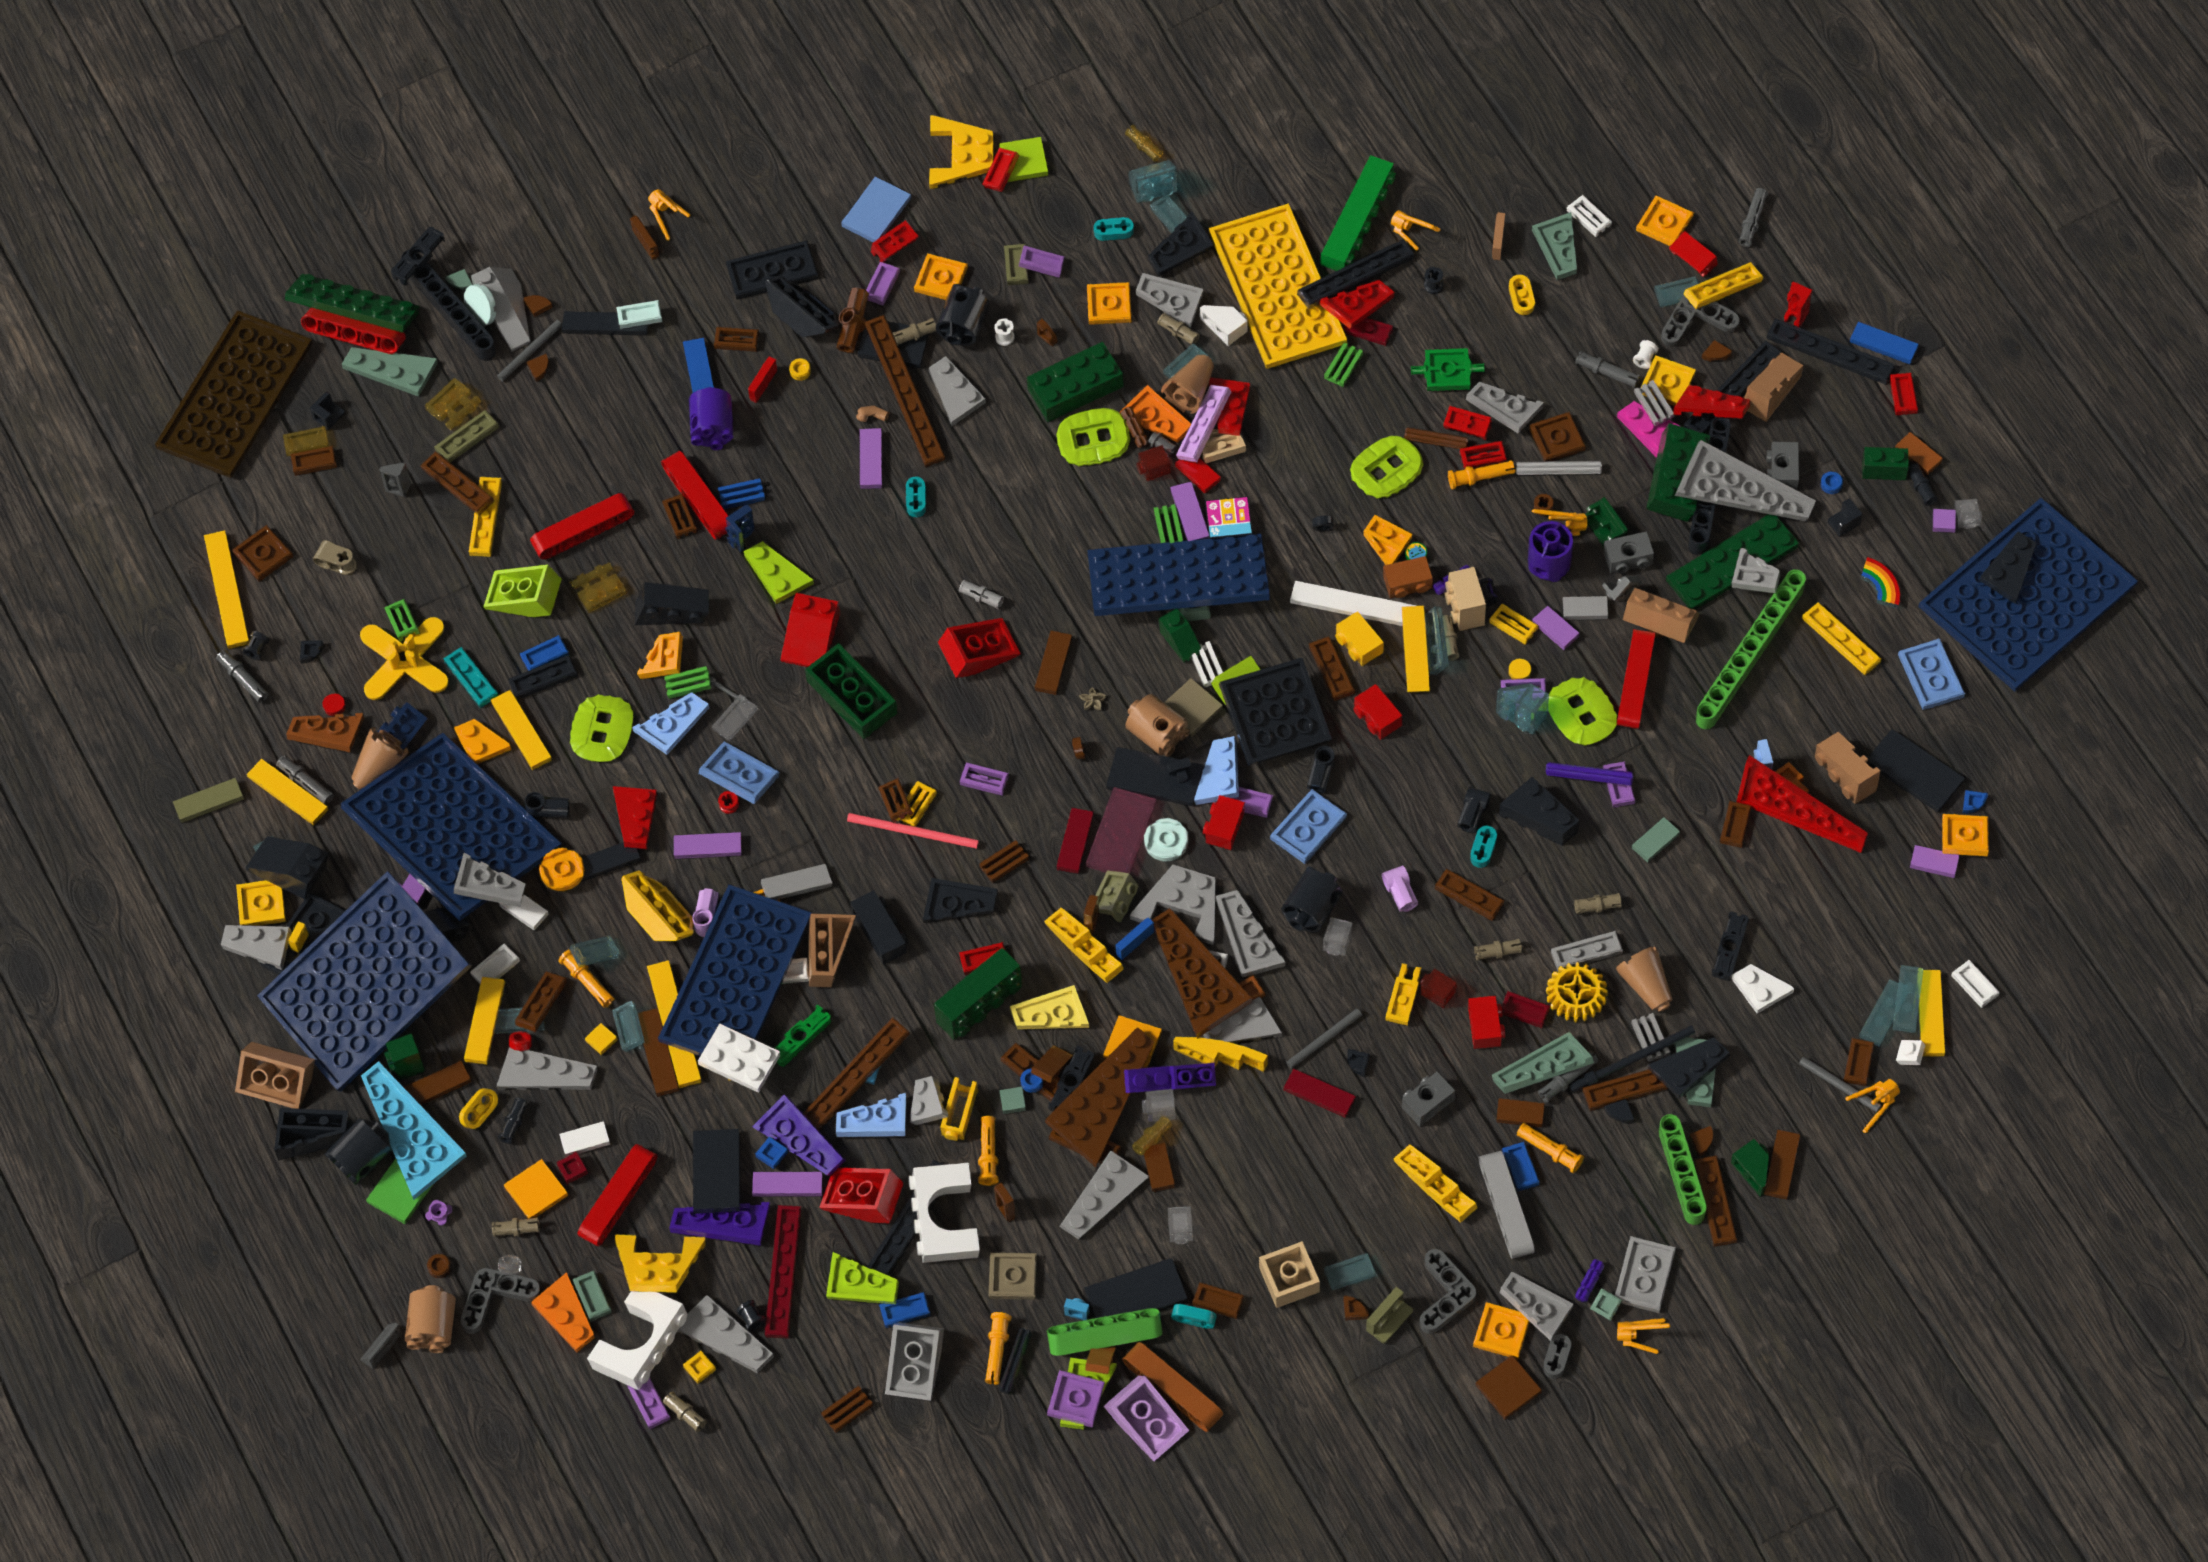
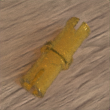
M1131 125L1130 128L1132 130L1128 128L1125 135L1137 145L1140 151H1144L1154 162L1158 161L1157 156L1161 158L1163 151L1151 142L1152 139L1148 135L1145 136L1135 125Z
M1161 1116L1152 1127L1146 1128L1143 1135L1132 1145L1133 1150L1137 1154L1143 1155L1153 1144H1157L1161 1136L1171 1128L1170 1120L1165 1116Z

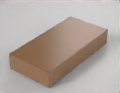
M1498 212L1496 215L1492 250L1493 260L1501 259L1505 213Z

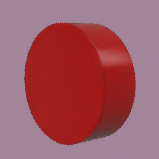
M330 694L323 700L324 711L329 716L342 714L346 708L345 701L339 694Z
M514 1032L509 1036V1046L513 1050L526 1051L532 1046V1037L527 1032Z

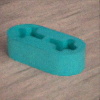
M1125 217L1101 219L1094 224V236L1100 241L1127 239L1134 233L1133 221ZM1122 226H1126L1127 230L1122 231Z
M915 476L906 482L907 513L916 518L921 517L926 512V487L924 480ZM914 485H918V493H914ZM914 501H918V509H914Z
M1483 826L1477 831L1470 857L1471 863L1477 868L1486 867L1490 863L1497 839L1496 830L1491 826ZM1486 834H1490L1487 843H1483V837ZM1481 850H1484V857L1478 860L1477 856H1479Z
M1183 1304L1174 1305L1171 1318L1177 1322L1207 1329L1214 1328L1217 1317L1212 1311Z

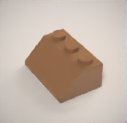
M1634 588L1627 601L1623 620L1685 643L1700 613L1686 606Z
M251 1042L241 1050L235 1092L290 1108L300 1109L312 1081L315 1059Z

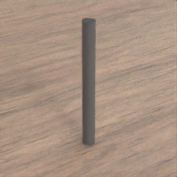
M556 320L497 375L498 379L503 382L562 327V323Z
M1356 1008L1286 1061L1287 1065L1291 1069L1360 1018L1362 1013Z
M1806 1057L1800 1060L1799 1064L1847 1095L1850 1096L1859 1092ZM1866 1095L1855 1098V1100L1876 1113L1882 1106L1879 1103L1873 1105L1871 1103L1873 1099Z

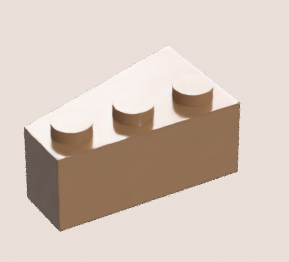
M1780 353L1776 359L1773 358L1768 367L1747 387V392L1744 396L1745 399L1750 400V407L1747 411L1766 422L1802 377L1803 365L1783 353Z
M1837 732L1817 744L1815 759L1820 766L1826 768L1830 779L1834 783L1837 782L1844 796L1847 799H1851L1854 804H1857L1877 791L1880 770L1877 767L1872 769L1866 763L1868 759L1864 755L1859 757L1854 752L1856 750L1855 747L1843 735Z
M810 915L808 925L809 987H832L853 929L856 915Z

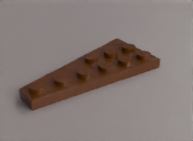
M1170 908L1152 919L1154 931L1197 1039L1252 1003L1248 993Z
M1138 1027L1045 1120L1049 1127L1095 1168L1130 1095L1125 1090L1124 1070L1143 1068L1154 1045V1041Z

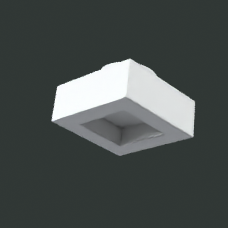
M1901 1040L1896 1061L1900 1065H1920L1926 1045L1923 1041Z

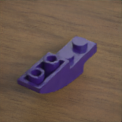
M1215 1063L1124 1070L1126 1093L1216 1086Z

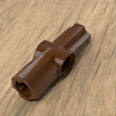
M852 288L847 308L843 309L839 315L842 327L836 348L840 351L854 353L858 335L865 329L864 322H866V318L863 316L869 292L865 289Z

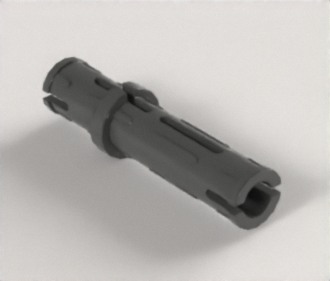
M1757 188L1754 191L1747 217L1742 222L1743 229L1738 243L1743 247H1750L1754 234L1758 231V221L1768 196V192L1765 189Z
M1583 351L1579 352V356H1577L1575 361L1576 364L1591 369L1595 374L1601 373L1633 388L1636 387V383H1638L1640 375L1603 361L1602 357L1596 358Z
M223 650L217 655L216 660L228 670V675L234 677L258 703H262L261 698L263 701L268 698L269 693L243 668L244 665L240 661H236L227 650Z
M286 755L279 758L276 766L283 770L290 780L299 783L325 805H328L333 800L334 794L307 774L305 768L292 762Z
M1588 1051L1591 1056L1594 1054L1592 1051ZM1593 1056V1064L1552 1077V1081L1538 1091L1540 1098L1545 1096L1543 1101L1547 1103L1560 1091L1564 1092L1570 1083L1594 1064L1598 1063L1597 1056Z

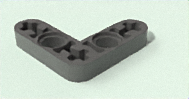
M1683 295L1662 330L1661 341L1666 346L1677 345L1694 316L1727 333L1737 329L1739 317L1735 312L1717 302L1707 304L1701 307L1699 311L1692 304L1689 305L1688 299ZM1713 307L1716 310V314L1708 316L1705 314L1704 309ZM1721 312V313H1723V314H1722V317H1720V320L1718 321L1717 319H1718L1719 313ZM1677 314H1684L1687 317V321L1679 323L1676 321L1675 316ZM1729 318L1733 319L1729 325L1725 324ZM1673 327L1677 328L1674 337L1668 339L1667 336L1671 333Z
M1438 1249L1428 1251L1425 1255L1424 1263L1426 1269L1448 1293L1420 1316V1328L1427 1334H1434L1468 1308L1476 1298L1474 1285ZM1431 1257L1434 1259L1440 1258L1439 1265L1443 1268L1441 1272L1437 1263L1431 1264ZM1451 1272L1457 1276V1279L1449 1283L1445 1281L1444 1275ZM1462 1290L1464 1292L1470 1291V1297H1462L1458 1304L1457 1300L1461 1297ZM1445 1303H1451L1455 1309L1451 1313H1445L1442 1311L1441 1306ZM1435 1311H1437L1439 1316L1434 1320V1326L1431 1324L1425 1325L1426 1319H1434L1436 1317Z
M489 1268L480 1269L475 1274L461 1316L462 1327L469 1334H474L481 1330L493 1294L532 1302L541 1294L538 1282L532 1278ZM486 1276H489V1279L491 1281H486L484 1291L482 1290L483 1283L481 1279H485ZM506 1280L514 1282V1286L510 1290L502 1289L501 1285ZM530 1286H533L534 1291H531L530 1294H527L525 1289H529ZM476 1296L485 1298V1302L481 1306L473 1305L472 1301ZM472 1311L476 1312L475 1320L477 1323H473L472 1326H469L467 1321L472 1320Z

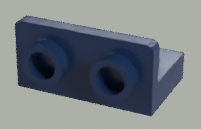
M748 504L726 517L727 541L732 548H737L740 552L744 551L743 539L749 537L754 531L753 513Z
M406 702L402 707L396 706L390 714L393 717L389 723L385 721L377 732L379 733L382 729L402 742L400 747L404 750L428 718Z

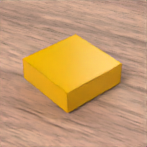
M298 922L288 940L291 950L298 953L309 936L304 923Z
M600 1023L585 1037V1041L600 1055H603L617 1041V1037Z
M702 1351L683 1364L684 1369L697 1384L716 1371V1367Z

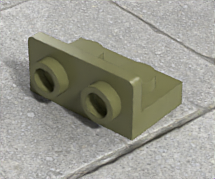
M1107 870L1095 895L1098 896L1099 913L1112 915L1117 922H1122L1138 889V884L1129 873Z
M1395 1287L1367 1319L1366 1331L1383 1344L1392 1337L1413 1313V1308L1403 1301V1291Z

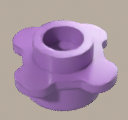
M434 1200L429 1206V1212H426L425 1217L428 1221L433 1220L438 1222L439 1225H444L447 1222L448 1214L452 1213V1207L439 1200Z

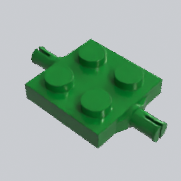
M1468 348L1425 350L1424 366H1411V375L1424 374L1427 381V391L1470 390L1472 372H1484V363L1471 364Z

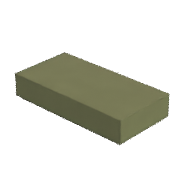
M1025 244L1004 246L1007 285L1029 284L1027 269L1019 267Z

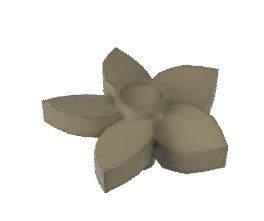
M1092 687L1089 690V695L1081 694L1079 698L1086 701L1084 710L1089 709L1092 705L1096 710H1101V702L1106 698V695L1103 693L1096 694V690Z

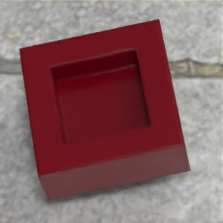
M577 1152L556 1162L567 1184L588 1174Z

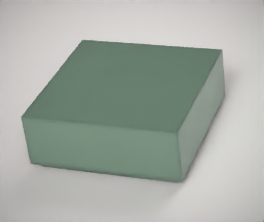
M1022 1087L999 1090L1003 1114L1026 1111Z
M1601 1288L1590 1309L1608 1320H1612L1623 1300Z

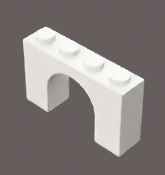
M969 1163L913 1168V1174L909 1176L910 1190H914L915 1198H911L912 1211H917L914 1229L915 1234L919 1233L920 1241L917 1242L918 1256L922 1255L923 1263L978 1258L980 1250L977 1228L944 1230L934 1224L928 1213V1207L935 1198L945 1194L970 1192Z
M631 1291L624 1301L631 1314L654 1324L652 1336L647 1343L637 1349L622 1350L599 1340L587 1358L593 1370L637 1390H640L641 1386L648 1381L652 1369L661 1361L663 1352L667 1346L672 1344L676 1332L685 1324L688 1315L682 1303L657 1292Z

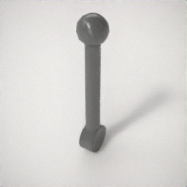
M710 677L711 686L714 685L734 697L740 705L746 704L745 696L737 695L716 682L714 677Z

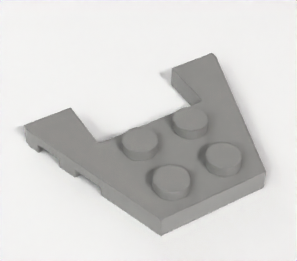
M1172 865L1131 912L1130 920L1140 923L1148 917L1152 920L1157 906L1170 908L1171 910L1200 918L1194 935L1199 941L1214 945L1215 877Z

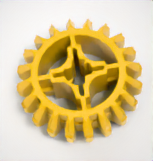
M1577 962L1575 967H1572L1568 963L1566 969L1560 966L1558 972L1552 973V979H1549L1547 982L1549 986L1546 988L1547 1002L1552 1003L1551 1009L1557 1010L1558 1017L1565 1014L1566 1021L1570 1017H1574L1575 1023L1578 1021V1017H1582L1585 1022L1587 1015L1594 1018L1596 1012L1600 1013L1602 1011L1601 1005L1606 1004L1605 997L1608 995V991L1605 989L1607 983L1602 981V974L1596 975V968L1588 970V964L1580 967V963ZM1569 980H1573L1571 983L1564 984V986L1562 985L1563 983ZM1576 986H1578L1579 991L1578 998H1576V993H1574ZM1590 1000L1585 1004H1581L1583 1001Z

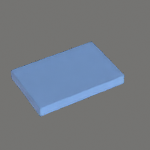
M874 177L841 222L842 227L871 242H875L885 235L910 201L911 194Z
M1940 639L1898 652L1899 659L1922 710L1964 698V690Z
M725 741L699 768L700 775L753 804L760 799L779 777V771Z
M1311 789L1270 835V839L1306 864L1347 818V813Z

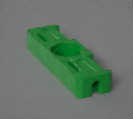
M816 1005V1010L804 1021L800 1020L785 1034V1039L774 1048L780 1051V1057L776 1063L781 1067L788 1064L831 1023L830 1014L824 1013L821 1006ZM796 1032H805L806 1038L801 1041L794 1038Z

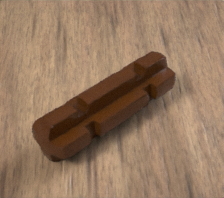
M1131 406L1124 408L1121 414L1127 420L1125 423L1132 437H1135L1137 447L1146 446L1148 439L1146 435H1143L1144 431L1137 417H1134L1135 412Z

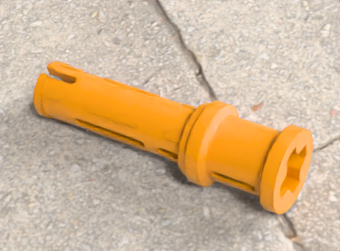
M1510 460L1475 469L1468 466L1465 470L1455 472L1449 470V485L1453 490L1457 486L1467 484L1472 486L1476 481L1515 474V469H1512L1514 468V463Z
M574 948L568 949L560 956L558 962L569 969L570 975L573 978L579 979L603 1008L608 1007L614 1001V997L588 970V964L585 961L582 962L576 955Z
M983 1116L981 1117V1156L978 1159V1165L980 1166L978 1182L982 1185L991 1186L999 1182V1177L996 1175V1166L999 1164V1160L995 1156V1117Z
M1523 1123L1517 1131V1136L1552 1156L1555 1163L1560 1162L1565 1165L1573 1174L1583 1162V1155L1575 1154L1567 1149L1568 1146L1565 1144L1559 1145L1526 1123Z
M1002 1312L991 1313V1319L993 1320L992 1329L988 1333L991 1345L985 1382L992 1384L993 1377L994 1385L1000 1384L1004 1344L1009 1339L1007 1334L1008 1323L1012 1319L1011 1315Z

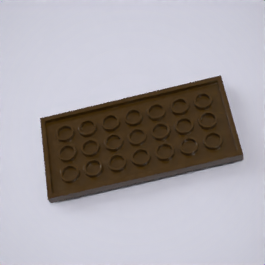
M237 310L156 441V449L232 478L312 346V339Z

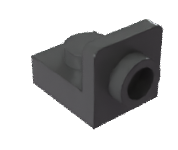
M1623 576L1617 583L1604 582L1602 586L1610 599L1626 601L1634 588H1637L1642 581L1637 576Z

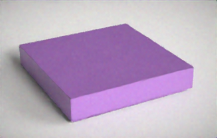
M1059 1370L1047 1416L1093 1427L1105 1382Z

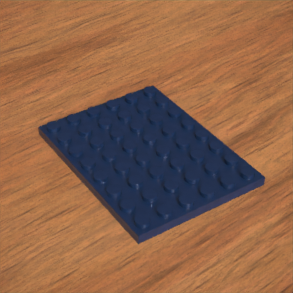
M2040 498L1919 602L1918 607L2015 692L2137 585L2138 581L2046 501ZM2019 531L2036 542V547L2017 602L2014 604L1979 580L1983 572Z
M444 733L432 739L341 803V809L459 921L488 901L454 894V887L464 853L470 855L471 859L479 863L482 861L488 864L490 869L498 873L503 872L518 880L539 865L547 853L561 848V843Z
M387 871L257 996L308 1057L315 1059L314 1064L336 1090L341 1092L387 1048V1042L399 1037L472 966L396 878Z

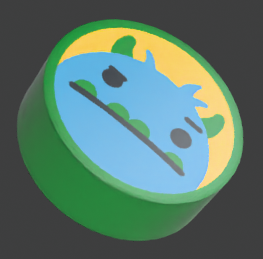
M1411 543L1405 549L1406 560L1423 556L1427 558V549L1421 543Z

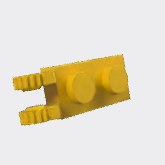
M1402 963L1399 976L1396 977L1385 1020L1408 1026L1419 986L1418 981L1421 968H1415L1412 980L1405 979L1408 968L1407 964Z

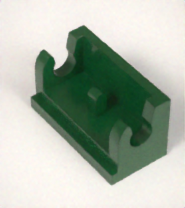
M1605 497L1586 508L1588 511L1586 513L1587 524L1603 547L1604 541L1627 536L1628 529Z

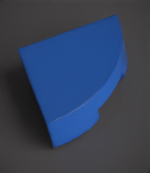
M1965 790L1962 813L1969 814L1981 809L1987 800L1988 793Z

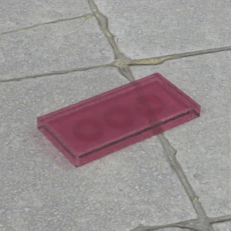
M1114 787L1087 858L1086 867L1102 872L1109 870L1130 874L1155 808L1156 799Z

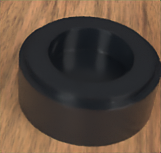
M1326 515L1315 517L1312 519V527L1315 531L1320 532L1331 530L1334 527V518Z

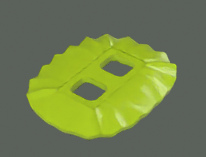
M1108 408L1092 409L1067 417L1059 425L1056 434L1061 455L1068 463L1077 466L1100 465L1103 462H1110L1114 458H1120L1128 450L1131 440L1129 429L1125 423L1126 419L1118 411ZM1109 429L1111 439L1100 442L1097 431ZM1087 433L1090 444L1078 446L1076 436Z
M1389 436L1373 443L1360 453L1353 461L1350 472L1352 480L1366 495H1372L1377 499L1381 497L1388 498L1412 483L1421 474L1424 464L1422 455L1411 442L1403 437ZM1394 455L1403 461V464L1397 468H1393L1387 462ZM1377 467H1380L1387 474L1380 480H1377L1371 474V471Z
M1585 677L1579 679L1571 678L1568 681L1562 682L1558 686L1553 687L1547 696V708L1553 721L1565 737L1573 743L1590 745L1601 741L1610 735L1617 725V714L1608 696L1604 694L1603 690L1594 681H1589ZM1577 695L1580 696L1584 704L1577 708H1572L1568 700ZM1588 712L1592 713L1596 721L1589 725H1584L1579 717Z
M598 694L594 697H587L583 703L579 704L578 711L575 713L572 722L570 744L573 751L579 757L594 762H608L619 757L625 750L631 734L633 711L630 704L621 697H612L610 695L603 696ZM600 712L612 715L608 724L596 721ZM593 733H606L605 742H593Z

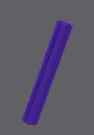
M1552 762L1546 765V774L1549 776L1632 785L1634 780L1633 773L1627 771Z

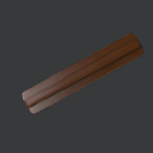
M1410 427L1406 428L1404 438L1410 441L1457 449L1468 446V438Z

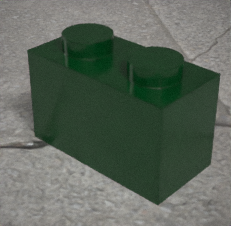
M1864 447L1862 479L1906 480L1908 448Z
M412 1034L386 1043L388 1051L384 1052L387 1063L392 1075L397 1074L399 1081L425 1072Z

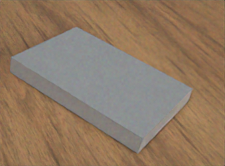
M1630 1236L1615 1296L1623 1300L1621 1304L1656 1313L1660 1312L1676 1247Z

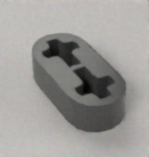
M1558 1334L1553 1337L1544 1360V1374L1551 1379H1557L1563 1375L1570 1354L1571 1341L1564 1334ZM1563 1342L1564 1347L1561 1349V1353H1556L1557 1345ZM1554 1359L1558 1360V1368L1555 1371H1551L1550 1366L1553 1365Z

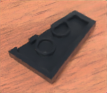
M2018 531L1983 572L1979 581L2016 604L2036 547V542Z

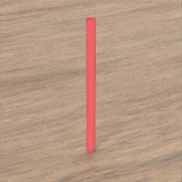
M849 813L847 822L975 849L978 848L979 840L852 813Z

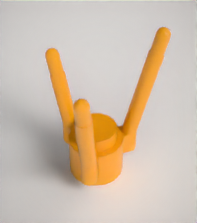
M657 189L648 198L652 204L650 209L654 213L666 240L669 241L670 236L658 210L665 211L670 207L674 212L679 211L686 217H690V214L669 196H666L661 189Z
M1398 210L1391 220V225L1395 227L1394 232L1399 234L1416 251L1419 250V247L1403 230L1408 231L1412 224L1415 223L1437 232L1440 231V228Z
M1542 509L1532 510L1536 514L1550 515L1548 517L1549 520L1566 521V527L1571 529L1572 536H1579L1580 531L1587 529L1585 513H1566Z
M1888 1079L1884 1083L1879 1081L1871 1087L1846 1097V1101H1850L1877 1090L1875 1092L1876 1098L1871 1103L1875 1105L1879 1101L1885 1102L1863 1129L1864 1133H1867L1884 1111L1895 1102L1894 1097L1900 1094V1089L1893 1080Z
M1665 1318L1618 1322L1617 1341H1623V1346H1631L1658 1354L1659 1350L1633 1342L1632 1339H1636L1637 1330L1670 1328L1671 1325L1665 1323Z

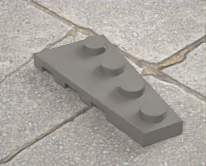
M509 1047L496 1087L497 1090H506V1088H516L517 1090H526L527 1088H540V1090H549V1088L591 1090L598 1069L596 1065L530 1050H513Z
M707 1295L688 1313L685 1324L677 1331L681 1334H686L698 1343L711 1347L713 1351L719 1354L722 1353L730 1357L731 1360L756 1373L774 1357L771 1351Z

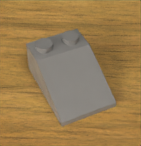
M901 1322L893 1324L885 1394L932 1400L942 1352L944 1328Z

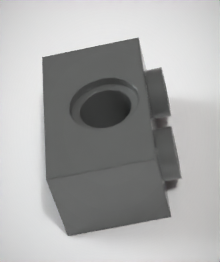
M1772 442L1771 450H1767L1766 461L1771 463V469H1767V475L1797 490L1799 481L1798 442Z
M1647 531L1604 541L1603 552L1610 574L1625 573L1635 568L1643 569L1653 564L1654 552ZM1626 553H1631V554H1633V555H1632V556H1627V555H1625V554H1626Z
M1438 1072L1432 1076L1427 1075L1422 1079L1418 1087L1409 1089L1403 1095L1402 1108L1421 1127L1455 1100V1090ZM1429 1095L1432 1099L1424 1100L1422 1096Z

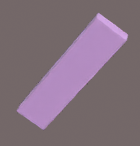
M1210 385L1176 454L1179 460L1198 461L1231 394L1229 387Z

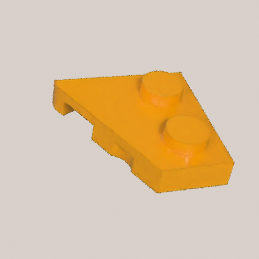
M1376 515L1373 516L1364 530V537L1385 565L1396 563L1412 539L1411 533Z
M680 632L658 636L653 649L650 650L646 657L648 660L643 669L639 668L637 672L640 679L680 673L683 636Z
M475 719L454 727L466 755L476 764L511 750L510 744Z

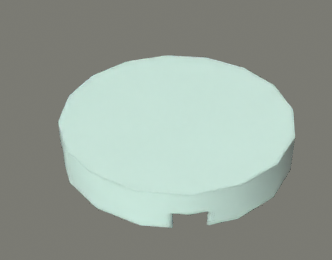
M474 284L469 286L464 293L465 307L482 326L491 324L496 317V311L494 312L493 308L496 305L492 293L484 285Z
M1170 818L1159 819L1146 829L1144 834L1145 848L1148 854L1157 860L1173 861L1180 858L1186 852L1189 844L1188 832L1177 820Z

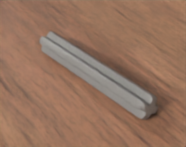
M1601 461L1516 463V474L1518 475L1600 474L1602 472Z

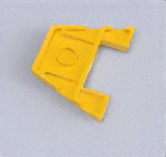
M930 116L931 136H952V168H930V189L938 188V185L946 182L947 184L954 183L955 180L963 177L968 179L988 173L993 162V131L937 116Z
M615 1235L616 1247L619 1251V1257L624 1267L630 1291L677 1292L688 1275L690 1266L698 1259V1253L706 1245L705 1237H684L682 1254L635 1253L636 1235Z

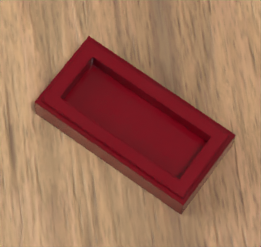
M1507 991L1501 1005L1502 1015L1539 1028H1543L1550 1010L1549 1005Z

